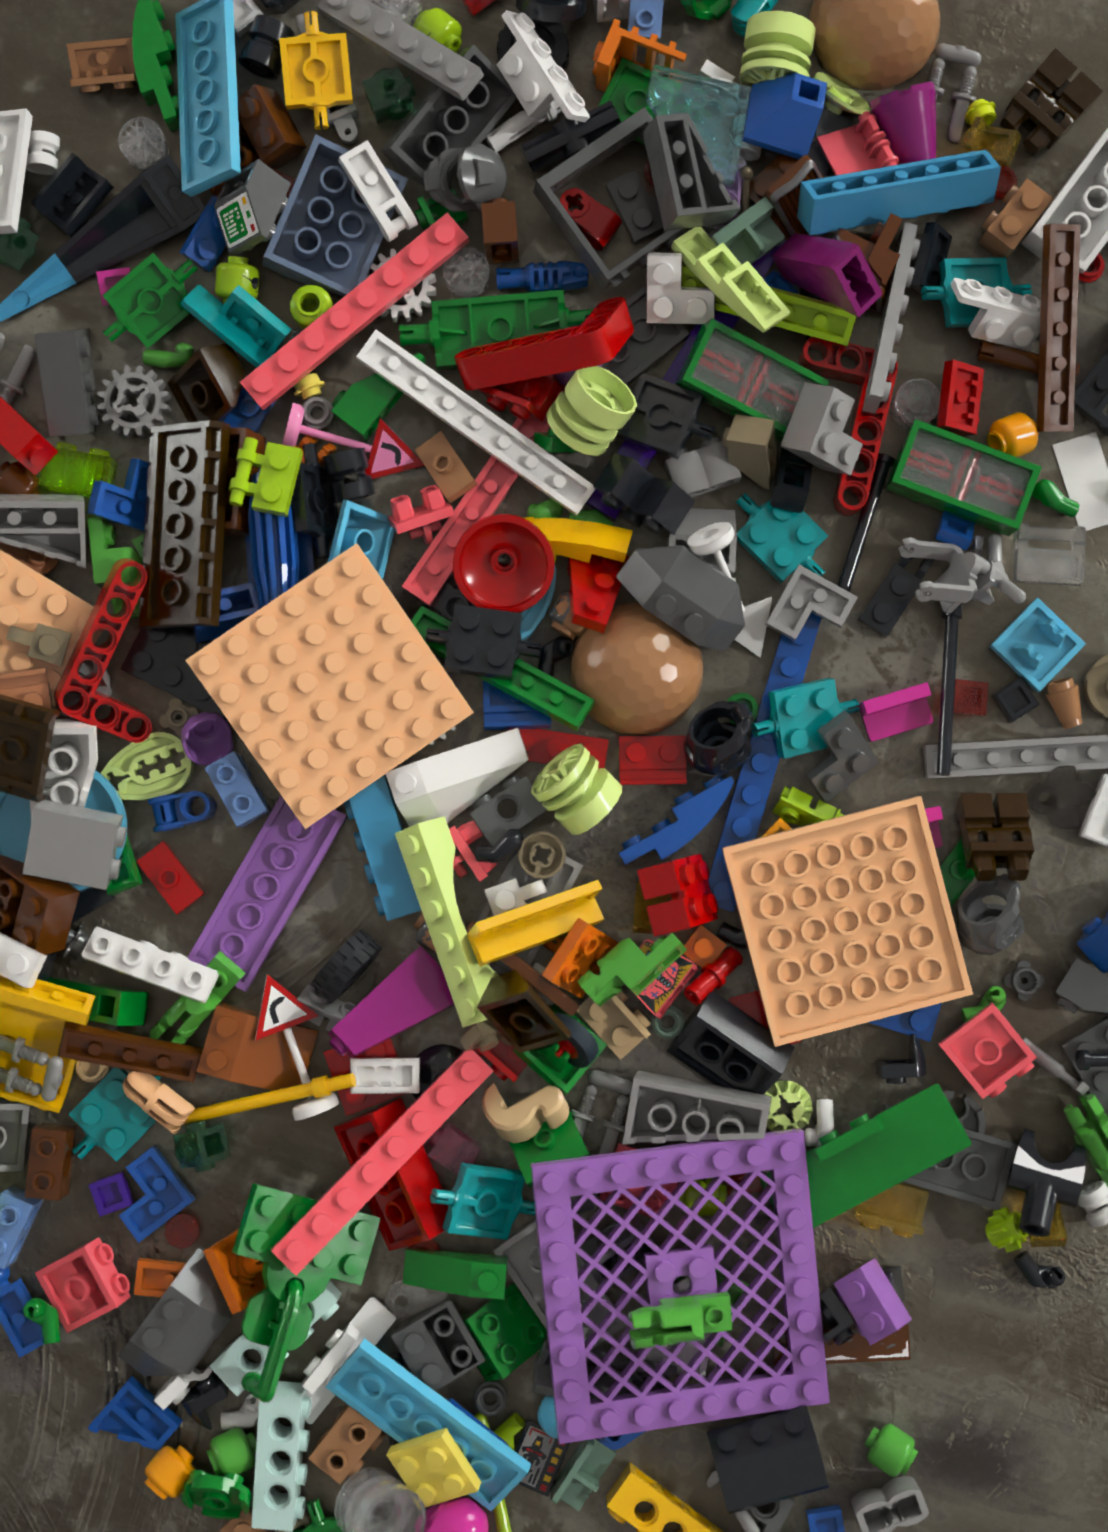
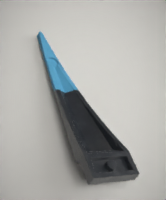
M167 154L136 176L0 303V322L96 274L98 271H102L182 232L195 223L205 209V206L197 195L190 197L182 192L181 171L170 155Z

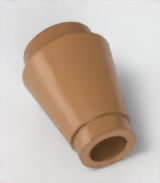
M1072 677L1048 683L1046 685L1048 692L1045 695L1063 729L1081 725L1083 721L1081 718L1078 684H1074Z

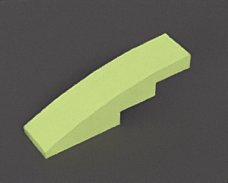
M694 227L673 241L671 249L675 253H682V261L693 274L733 311L763 333L790 315L789 309L748 261L741 264L724 243L717 246L702 227Z

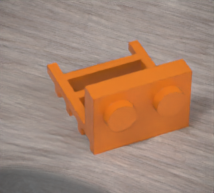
M614 18L605 42H598L593 55L595 64L592 75L596 76L595 89L605 93L622 57L679 85L682 84L683 79L671 75L674 60L684 63L687 54L676 50L677 43L670 41L669 46L657 43L658 35L652 33L650 39L639 35V28L635 26L632 27L631 32L620 28L621 21ZM638 45L647 48L645 64L635 61ZM656 52L665 55L663 71L653 68Z

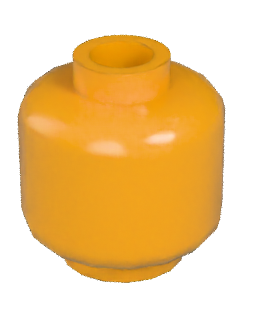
M1015 412L1000 418L990 426L989 434L987 435L988 447L1017 458L1026 455L1037 446L1039 435L1037 423L1022 412Z
M167 1445L163 1446L145 1467V1474L147 1476L145 1484L163 1500L168 1496L171 1498L179 1497L182 1494L185 1481L189 1479L190 1472L196 1470L191 1464L195 1457L182 1445H179L177 1449Z

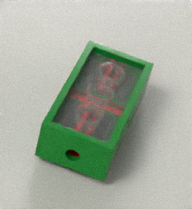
M711 318L702 325L674 384L703 394L704 402L733 417L735 414L775 420L776 440L782 442L804 383L828 386L829 380Z
M915 419L906 431L885 490L1010 536L1019 530L1042 467Z

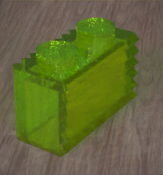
M57 442L55 448L59 452L41 470L38 483L45 490L70 495H84V497L90 498L94 481H104L114 485L118 463L112 457H109L110 453L105 450L90 448L89 453L77 451V446Z

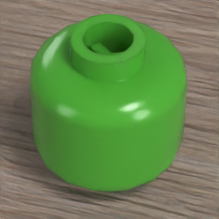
M890 1423L885 1424L881 1430L874 1427L864 1444L870 1448L867 1454L868 1461L891 1477H896L900 1473L906 1475L918 1453L914 1449V1439Z
M233 1427L211 1440V1449L206 1452L217 1476L221 1474L223 1476L226 1473L240 1475L255 1467L256 1458L254 1454L256 1453L257 1441L253 1432L245 1434L241 1427Z

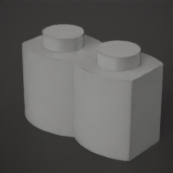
M719 437L712 438L711 441L706 440L700 444L701 448L689 452L688 448H683L679 459L670 457L664 463L668 480L677 484L692 498L738 483L742 477L740 470L729 462L727 448L723 447V441H720Z
M911 1476L894 1478L881 1489H865L855 1494L849 1500L861 1532H892L896 1526H912L921 1522L929 1515L922 1492Z

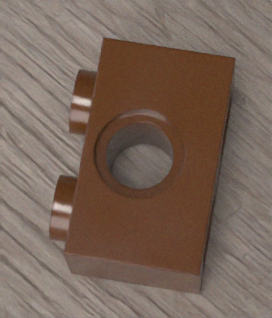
M495 198L489 200L488 203H482L486 265L519 263L515 201L508 202L504 198Z
M42 1123L32 1128L25 1198L59 1201L69 1194L74 1154L72 1149L75 1145L77 1126Z

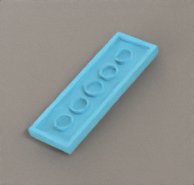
M200 0L175 14L182 192L190 197L241 174L233 0Z
M365 1338L326 1385L328 1390L399 1443L447 1428L482 1481L478 1492L468 1495L489 1511H492L529 1472L531 1467L529 1461Z

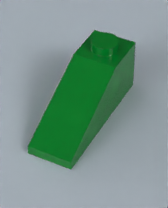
M421 353L413 355L426 365L425 357ZM375 373L352 384L347 391L342 390L339 392L332 403L334 408L331 412L338 422L367 442L376 431L379 419L384 420L404 393Z
M49 977L48 982L95 995L89 1017L90 1021L115 1026H144L149 992L120 986Z
M406 1248L403 1284L467 1297L504 1300L508 1256Z

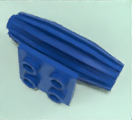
M258 468L257 473L252 474L251 483L257 484L261 468ZM254 497L249 499V537H245L248 583L254 582L256 585L261 608L296 585L298 580H303L315 572L313 539L310 535L296 532L295 521H293L294 510L292 500L288 516L283 517L254 511L251 507Z

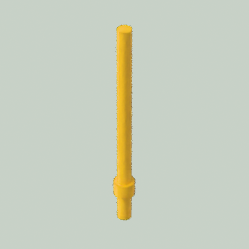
M353 1073L332 1078L325 1075L312 1078L309 1083L198 1107L188 1115L187 1120L182 1125L310 1096L315 1098L330 1096L333 1091L355 1087L356 1079Z

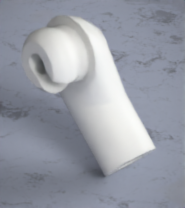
M816 1100L817 1124L815 1129L806 1128L804 1130L806 1146L817 1147L821 1145L819 1138L832 1132L834 1129L833 1100Z

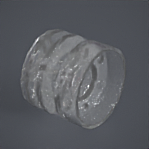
M380 1467L365 1468L352 1475L342 1486L334 1509L336 1523L342 1532H424L426 1512L422 1500L414 1491L395 1478L394 1475Z

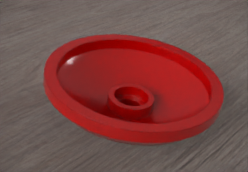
M510 514L491 515L472 524L460 537L453 556V572L460 591L473 605L481 608L516 613L525 611L543 598L551 585L554 575V554L545 534L532 522ZM502 554H507L510 556L511 561L503 564L499 561L498 557Z

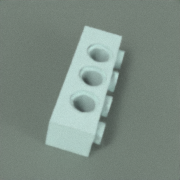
M329 1281L325 1291L319 1297L308 1303L312 1309V1320L306 1339L315 1331L311 1326L320 1317L326 1321L340 1307L336 1302L342 1293L331 1281ZM241 1332L214 1358L209 1367L238 1397L244 1391L241 1384L244 1375L249 1372L262 1374L270 1346L253 1343L246 1339ZM248 1349L257 1350L261 1355V1361L257 1363L249 1361L245 1351Z
M278 1381L273 1399L269 1403L259 1400L251 1528L293 1532L297 1520L303 1519L306 1498L300 1497L301 1485L306 1483L308 1464L302 1463L303 1452H307L310 1439V1431L304 1430L305 1418L310 1417L312 1397L307 1396V1390L302 1387L303 1383ZM278 1418H287L292 1426H283ZM283 1451L288 1454L290 1459L283 1460L277 1456L276 1452ZM274 1485H281L285 1487L288 1492H278L275 1489Z

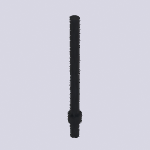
M960 604L950 614L942 609V618L945 619L937 756V775L949 776L951 770L958 623L962 619L963 604Z

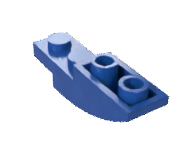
M718 775L703 783L706 790L694 796L690 790L674 799L677 806L670 809L676 820L674 823L671 824L667 818L651 827L654 834L643 840L638 834L621 844L624 850L618 854L624 865L653 849L659 860H663L692 840L710 822L722 806L734 784L732 776L723 779L721 775Z

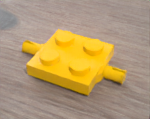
M307 11L303 14L306 33L296 37L279 38L285 104L287 110L301 108L313 110L314 128L321 130L320 117H322L323 130L329 128L328 108L336 105L353 104L346 33L327 34L319 31L318 13L311 11V25L310 14Z

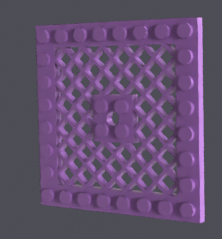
M802 1129L767 1132L764 1139L722 1141L714 1139L530 1163L559 1444L787 1410L805 1405L813 1406L830 1403L805 1139ZM771 1170V1179L761 1171ZM747 1173L739 1184L728 1177V1175ZM758 1175L768 1185L756 1199L746 1189ZM713 1178L705 1189L694 1181ZM723 1180L735 1188L724 1203L712 1195ZM680 1182L672 1193L661 1186V1184ZM689 1185H692L701 1195L689 1208L679 1200V1197ZM646 1187L638 1198L627 1190ZM655 1189L667 1197V1200L656 1213L644 1204ZM612 1191L604 1203L593 1195L594 1193ZM621 1194H624L634 1202L623 1217L611 1209ZM772 1194L775 1214L764 1206ZM741 1195L753 1203L742 1218L730 1210ZM578 1196L571 1205L570 1197ZM587 1198L600 1207L589 1222L576 1213ZM708 1199L719 1207V1210L709 1223L697 1215ZM674 1204L686 1212L675 1228L663 1219ZM640 1208L652 1217L642 1232L629 1223ZM761 1209L771 1219L759 1233L749 1224ZM606 1213L618 1222L607 1237L595 1228ZM728 1214L738 1224L726 1238L716 1230V1227ZM572 1218L584 1226L575 1239ZM693 1219L705 1227L694 1242L682 1234ZM659 1223L671 1232L660 1247L648 1238ZM625 1228L637 1237L626 1252L614 1243ZM775 1228L778 1247L768 1240V1237ZM745 1229L756 1237L746 1252L734 1244ZM590 1233L603 1242L592 1256L580 1248ZM711 1234L723 1242L715 1253L711 1244H704ZM678 1238L689 1246L670 1249ZM643 1243L654 1250L653 1252L643 1253L644 1266L633 1258ZM765 1244L774 1251V1254L762 1267L752 1258L762 1245ZM609 1248L621 1256L611 1271L599 1263ZM731 1248L741 1258L729 1272L719 1262ZM576 1253L587 1261L579 1273L577 1271ZM628 1263L640 1271L629 1286L618 1278V1275ZM748 1263L760 1271L749 1286L737 1278ZM778 1263L780 1264L781 1281L771 1274ZM594 1267L606 1276L595 1291L583 1282ZM715 1268L726 1276L718 1288ZM679 1276H687L690 1279L688 1289L681 1293L673 1291L674 1280ZM766 1278L778 1286L767 1301L756 1293ZM644 1281H646L647 1300L636 1292ZM613 1282L625 1291L614 1306L602 1297ZM733 1283L744 1290L736 1303L731 1305L732 1322L738 1317L747 1324V1327L737 1339L726 1331L713 1332L704 1344H701L699 1341H690L699 1350L688 1364L677 1356L687 1342L674 1344L670 1349L665 1346L655 1345L657 1349L665 1354L655 1369L643 1361L653 1347L639 1349L634 1354L624 1346L630 1339L629 1330L634 1328L632 1321L629 1322L628 1317L621 1310L632 1297L641 1303L643 1307L659 1306V1299L727 1292ZM579 1287L590 1295V1298L582 1308ZM782 1296L784 1315L774 1308ZM753 1297L763 1306L754 1318L750 1320L741 1311ZM597 1302L609 1310L599 1325L587 1317ZM771 1312L781 1321L769 1335L759 1326ZM616 1317L628 1325L618 1339H615L606 1332ZM583 1322L594 1330L585 1343ZM756 1331L766 1340L754 1354L744 1345ZM785 1331L788 1349L778 1342ZM601 1336L613 1345L602 1359L590 1351ZM721 1337H724L732 1346L723 1358L720 1359L711 1349ZM775 1346L784 1355L775 1367L771 1368L762 1360L772 1347ZM620 1351L631 1359L621 1374L609 1366ZM741 1351L751 1360L739 1374L729 1365ZM706 1356L717 1364L707 1378L696 1371ZM586 1357L597 1364L589 1376L587 1373ZM672 1361L684 1369L673 1384L662 1376ZM638 1366L650 1374L640 1388H637L628 1381ZM758 1366H760L766 1372H768L764 1374L752 1375V1373ZM604 1371L616 1379L606 1393H603L594 1386ZM724 1371H727L734 1377L718 1380ZM691 1375L700 1382L684 1385ZM657 1380L665 1387H667L663 1389L650 1390L657 1382ZM623 1385L632 1392L630 1394L616 1395ZM589 1391L596 1395L598 1398L590 1399Z

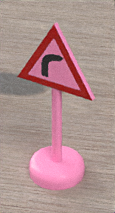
M292 403L282 445L295 447L299 433L354 449L365 448V451L370 453L368 459L369 467L365 472L372 476V479L424 466L421 459L381 418L379 419L373 444L370 445L301 425L304 408L300 404Z

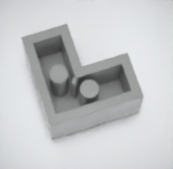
M805 382L781 447L822 470L851 476L863 445L843 432L855 399L835 387Z

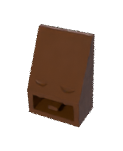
M254 84L238 98L241 170L259 159L275 171L283 167L306 148L277 90ZM224 182L209 189L212 196H219Z
M0 854V933L44 955L64 950L80 891L67 882L23 874V862Z

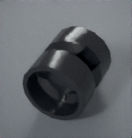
M256 15L248 33L251 40L246 41L238 61L243 68L261 78L277 80L282 70L279 38L295 37V34L289 26L273 17Z
M365 448L350 449L322 457L326 475L333 478V482L329 485L333 504L342 503L343 500L352 501L376 494L372 476L365 472L369 467ZM356 475V482L344 484L343 476Z

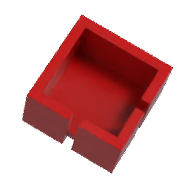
M701 853L637 870L644 900L667 894L672 896L671 901L646 907L654 937L693 928L718 919V903L714 894L711 893L708 882L709 869L706 862L702 859Z

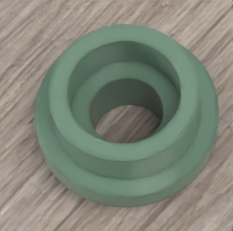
M673 1005L664 1014V1016L670 1015L674 1018V1024L670 1028L663 1027L661 1020L652 1014V1029L661 1038H674L684 1028V1016Z

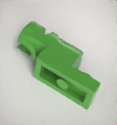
M88 517L94 584L102 589L116 561L122 558H130L142 565V559L133 547L111 548V545L116 543L113 525H109L107 520L99 517ZM133 566L126 567L121 573V580L126 584L133 582L137 577V570ZM118 597L110 599L114 614L120 612L123 607L122 599ZM140 597L130 619L139 618Z
M671 933L668 937L662 936L651 946L650 950L652 952L646 956L629 937L620 941L602 959L597 961V965L600 967V975L593 974L588 970L577 983L599 1007L622 992L623 989L621 987L624 984L638 996L687 949Z
M219 951L206 966L216 970L219 974L207 1001L201 1003L181 995L151 1029L150 1038L158 1039L178 1019H181L184 1023L176 1031L178 1033L171 1042L184 1044L216 1008V1005L223 1000L244 976L245 972Z
M1086 1094L1079 1097L1087 1113L1085 1118L1079 1108L1073 1107L1070 1103L1063 1111L1076 1133L1074 1136L1078 1144L1085 1146L1086 1158L1099 1179L1105 1181L1108 1187V1116L1105 1114L1095 1094Z
M728 1292L665 1298L659 1299V1306L643 1307L636 1311H630L628 1320L629 1322L632 1321L634 1329L629 1330L633 1349L704 1340V1333L731 1331L730 1295Z

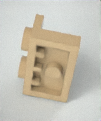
M623 991L606 1001L601 1007L589 996L579 1005L577 1012L620 1060L644 1038L647 1039L651 1035L647 1029L651 1024L650 1021L639 1009L632 1012L625 1005L624 1002L628 997Z

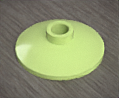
M817 72L814 75V79L827 83L825 94L827 100L824 105L831 112L840 115L844 110L862 115L866 111H871L866 100L845 83L823 72Z

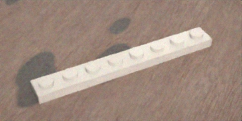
M375 329L356 356L359 362L575 516L578 515L594 492L595 488L592 483Z

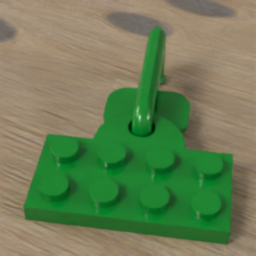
M253 1183L232 1253L263 1261L262 1276L266 1288L249 1299L241 1328L243 1335L249 1341L270 1347L262 1374L249 1372L244 1375L241 1384L244 1390L248 1391L251 1395L264 1403H269L275 1395L287 1351L299 1348L306 1340L312 1320V1312L308 1303L314 1301L325 1291L331 1278L362 1285L381 1218L358 1211L295 1276L270 1249L318 1200Z

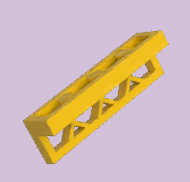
M599 880L476 922L466 936L479 966L566 936L578 917L592 926L601 923L604 917L595 899L602 890Z

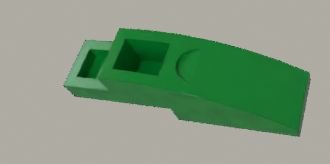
M138 0L132 32L133 61L138 85L148 106L159 103L163 118L170 132H174L180 129L178 95L172 96L169 86L173 85L174 81L168 66L175 64L171 51L176 50L169 29L163 31L160 21L166 18L159 0Z

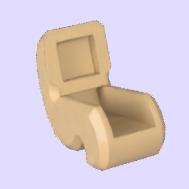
M493 1082L486 1088L482 1099L483 1111L493 1130L502 1140L512 1143L524 1142L535 1136L544 1121L547 1122L551 1129H556L569 1116V1106L562 1091L551 1085H547L512 1106L507 1107Z

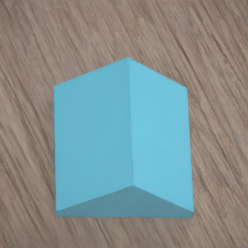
M343 500L328 562L357 543L383 580L395 533V528L389 524L388 516L349 500Z

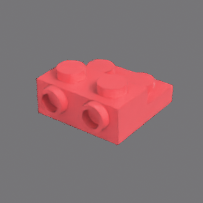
M993 1002L938 1043L982 1099L988 1095L990 1098L999 1095L1007 1087L1006 1081L1015 1074L1017 1077L1025 1075L1034 1067L1032 1061L1037 1058Z
M99 1237L35 1272L51 1305L58 1310L59 1320L66 1333L117 1308L131 1298L128 1278L124 1274L118 1273L112 1262L114 1259L112 1248L108 1244L102 1243Z

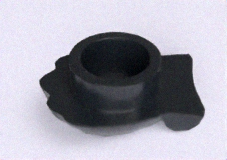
M448 582L431 604L432 607L440 611L442 617L451 622L453 620L455 604L476 607L466 599L460 589H454Z

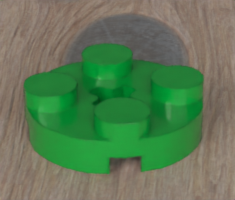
M192 1470L189 1479L185 1481L181 1500L191 1510L194 1504L203 1507L202 1515L217 1519H237L241 1511H244L245 1515L249 1512L252 1493L243 1485L244 1478L238 1474L226 1473L222 1477L210 1475L202 1470Z

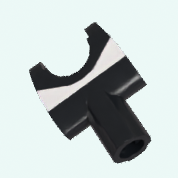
M1025 1128L1013 1157L1006 1187L1026 1193L1019 1228L1032 1236L1047 1237L1050 1235L1056 1203L1073 1208L1077 1206L1085 1174L1086 1148L1084 1145L1075 1143L1067 1160L1060 1163H1052L1043 1159L1038 1154L1036 1140H1034L1035 1131Z

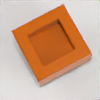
M699 925L685 942L684 946L687 951L683 954L702 968L707 963L712 964L727 944L705 927Z

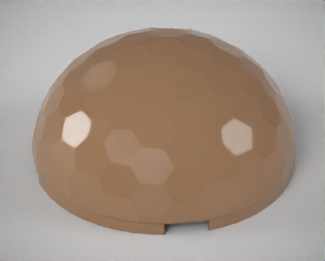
M813 0L809 13V20L816 28L813 47L819 60L823 63L822 66L841 82L862 90L889 89L914 77L933 54L940 32L941 15L937 0Z
M626 603L613 607L604 634L587 628L585 633L578 637L571 655L570 678L574 689L594 699V706L589 712L594 721L611 731L642 736L660 732L675 724L686 715L700 691L703 680V657L699 645L644 609L639 603Z

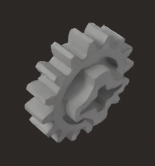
M124 365V374L120 375L117 371L113 370L114 380L112 382L103 379L102 382L107 387V390L97 393L104 400V403L97 405V409L101 413H106L102 420L107 425L112 424L111 429L116 434L123 430L124 436L131 439L133 432H136L141 439H144L145 430H150L157 422L163 425L166 424L162 413H170L171 408L164 402L172 398L168 391H162L167 385L162 379L156 381L158 375L155 371L150 370L146 374L143 366L138 365L136 371L133 372L128 365ZM142 382V384L139 386L131 385L129 383ZM118 392L117 400L114 402L115 395ZM134 397L137 398V402L139 403L135 407L132 406V402L130 401ZM155 402L154 409L150 414L152 403ZM134 418L139 419V422L131 423L126 422V420Z

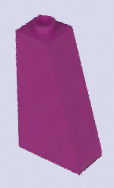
M794 233L772 255L784 279L858 318L883 294L859 245L855 243Z
M419 946L328 1032V1035L332 1038L329 1044L340 1056L343 1057L347 1054L351 1059L455 1006L442 968Z

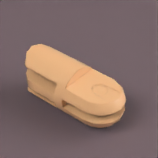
M131 1071L128 1073L127 1078L124 1079L122 1088L126 1096L173 1135L177 1134L181 1125L187 1120L188 1115L195 1109L191 1103L151 1074Z

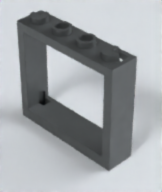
M645 107L536 180L533 190L534 195L603 290L611 284L615 288L623 284L630 278L629 272L637 266H640L641 269L647 267L648 253H658L665 247L668 251L672 250L673 241L693 229L685 228L665 231L609 270L555 195L556 192L638 136L645 144L643 131L653 120Z

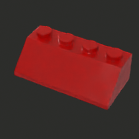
M402 1098L382 1104L333 1127L350 1166L407 1110ZM424 1144L367 1202L372 1215L381 1218L378 1228L389 1251L429 1241L445 1231L442 1226L448 1205L433 1204L430 1201V1195H434L431 1192L434 1188L443 1189L438 1180V1175L426 1154Z

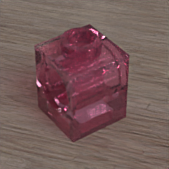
M450 1123L447 1124L444 1130L439 1127L427 1143L432 1147L428 1156L457 1176L461 1163L472 1164L482 1148V1144Z

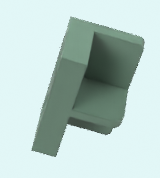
M765 196L715 233L711 239L717 246L724 243L741 264L748 261L752 265L783 242L785 236L771 219L770 215L774 207Z
M598 1438L581 1441L555 1480L550 1491V1500L557 1504L561 1499L577 1511H580L591 1492H597L600 1488L599 1480L616 1456V1450L609 1449L600 1443Z

